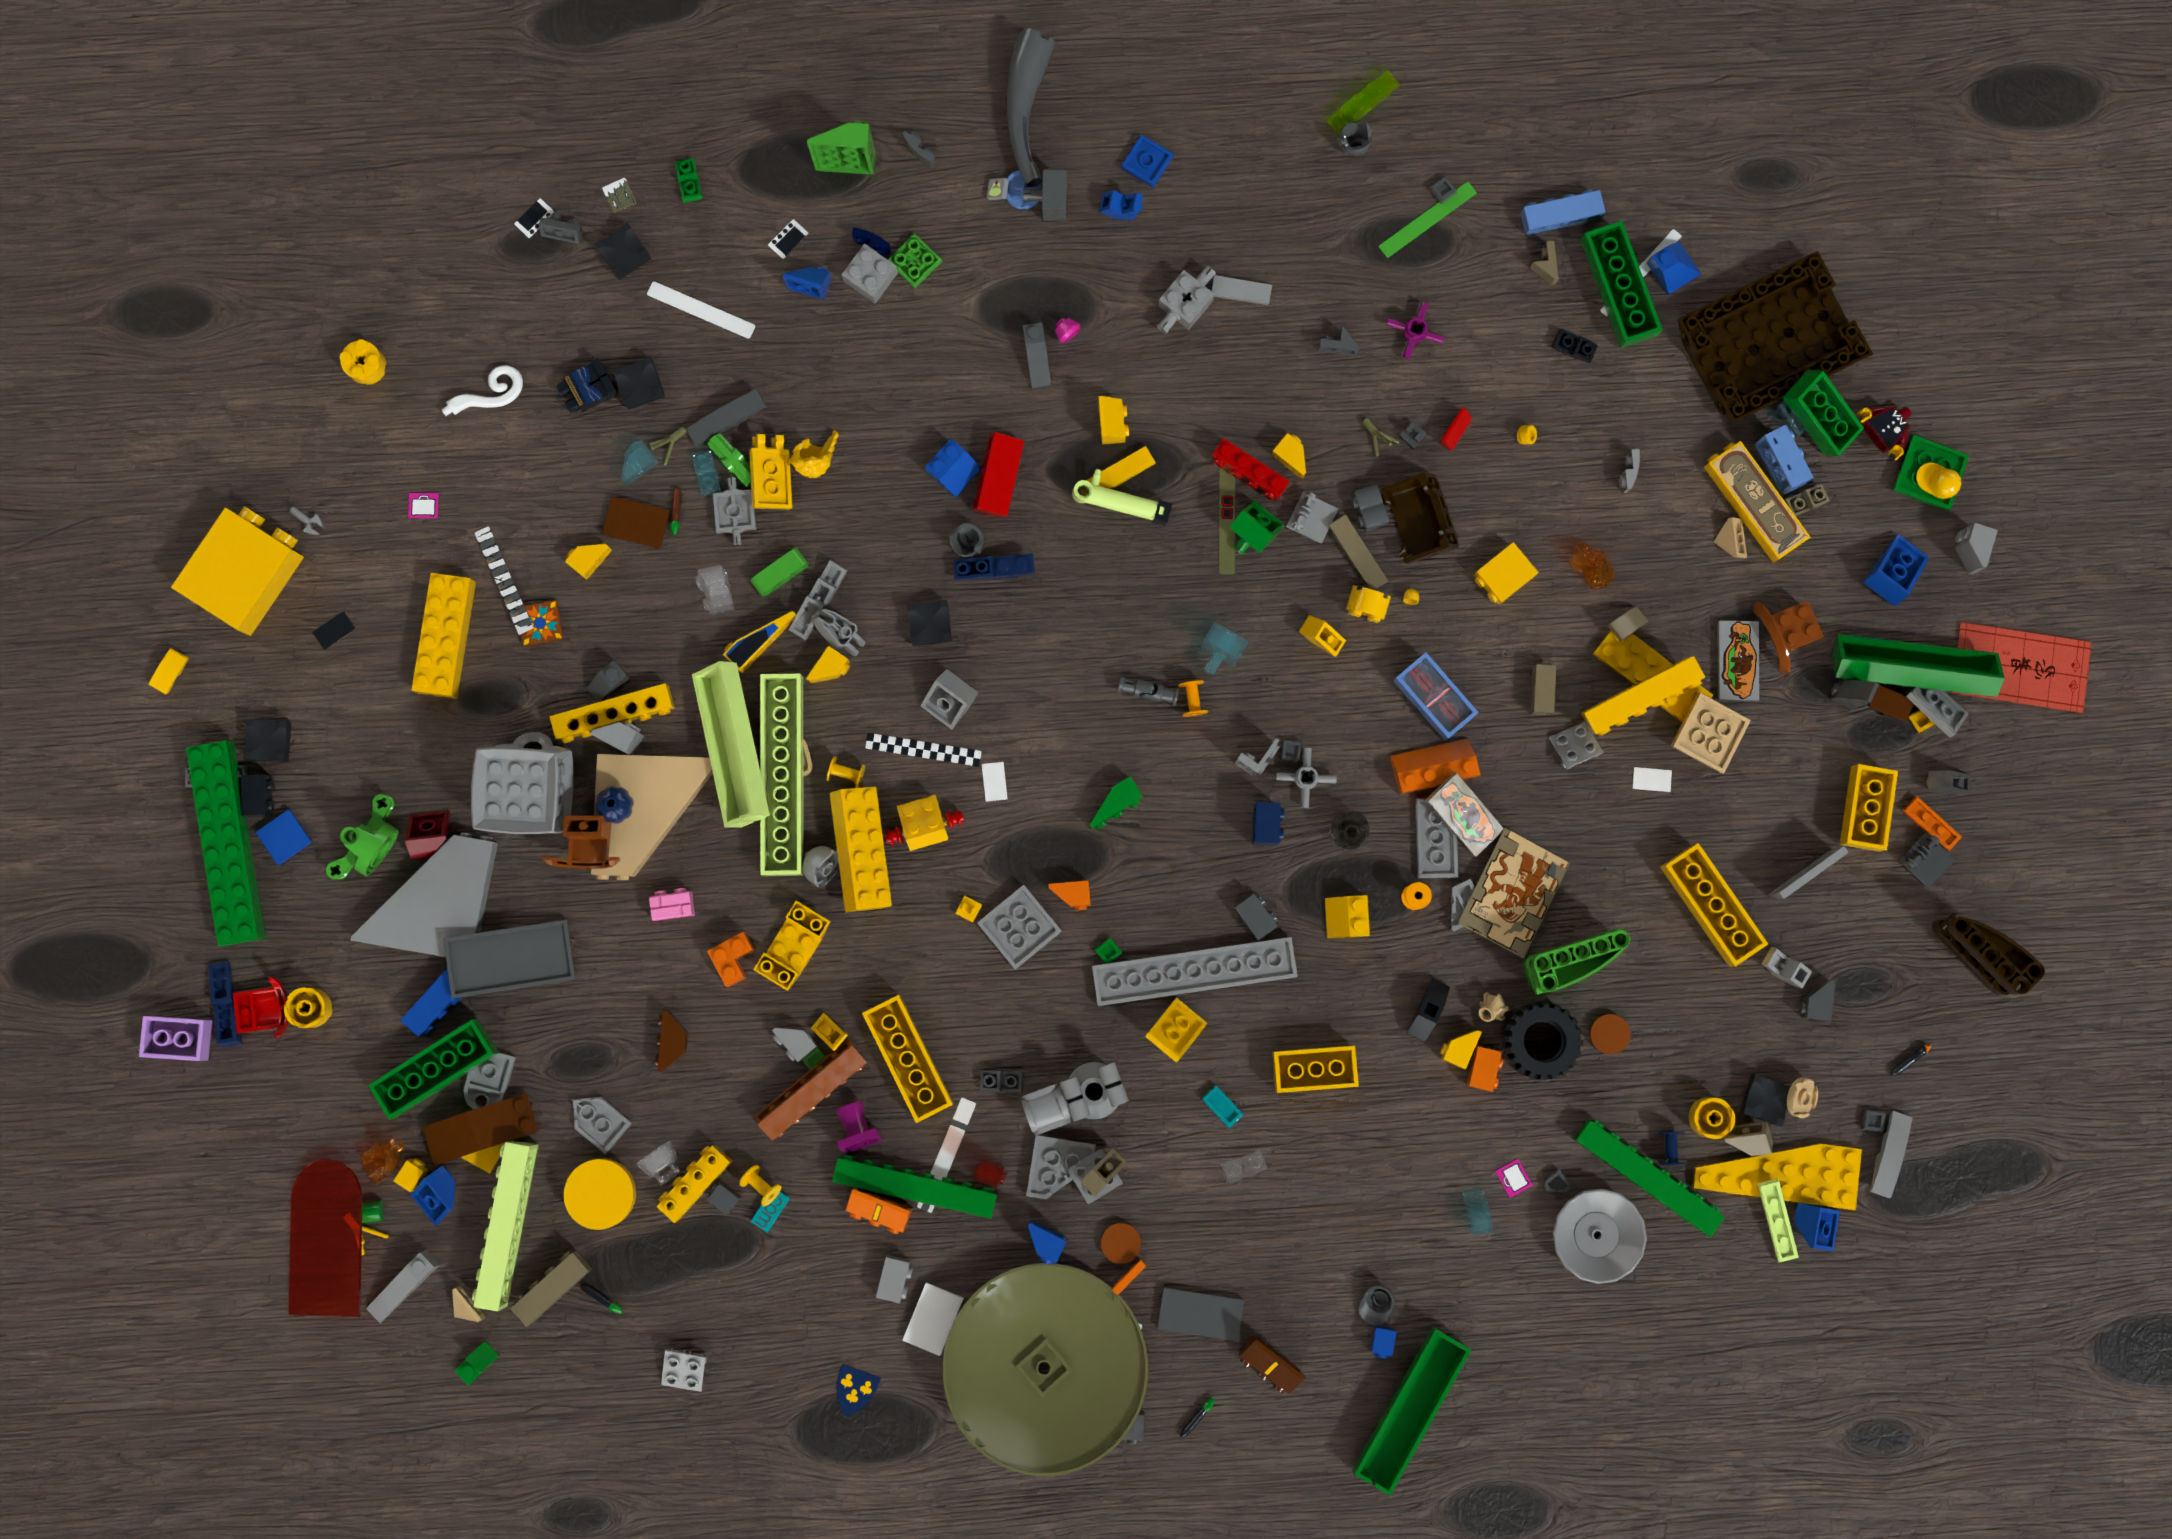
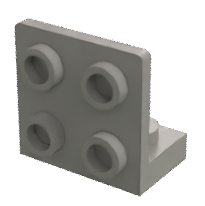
M1275 739L1259 764L1255 762L1257 759L1249 753H1241L1234 764L1253 777L1257 773L1261 775L1269 764L1266 759L1268 757L1272 759L1280 748L1277 745L1280 740Z

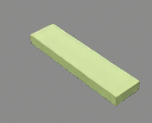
M1773 1179L1757 1183L1777 1261L1780 1263L1799 1258L1779 1180Z

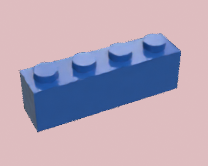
M448 969L442 973L400 1020L418 1037L428 1036L435 1029L433 1025L438 1020L441 1021L449 1013L447 1010L452 1004L456 1005L462 999V997L451 998Z

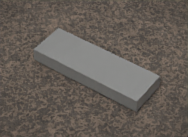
M1214 275L1212 286L1214 297L1269 306L1271 284Z

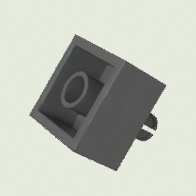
M1043 170V187L1041 189H1023V202L1041 201L1043 203V221H1066L1067 170Z

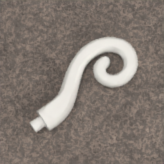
M508 365L498 366L488 375L489 387L495 392L507 390L508 386L506 383L499 384L496 381L498 376L506 374L510 376L513 382L508 392L497 397L461 394L446 401L448 406L443 408L442 412L447 416L452 412L456 415L468 407L491 408L507 405L519 396L523 387L522 375L514 367Z

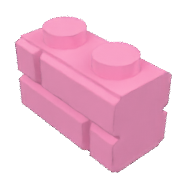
M686 888L674 889V893L667 894L666 891L654 892V896H649L652 921L695 916L693 895L691 891H686Z

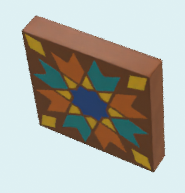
M557 600L524 606L533 626V629L521 634L524 647L564 640Z

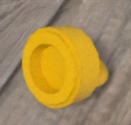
M1533 425L1519 427L1517 431L1518 443L1525 445L1535 443L1537 438L1536 428Z

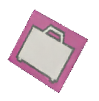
M409 493L408 518H438L439 493Z
M1519 1159L1495 1171L1509 1198L1533 1186Z

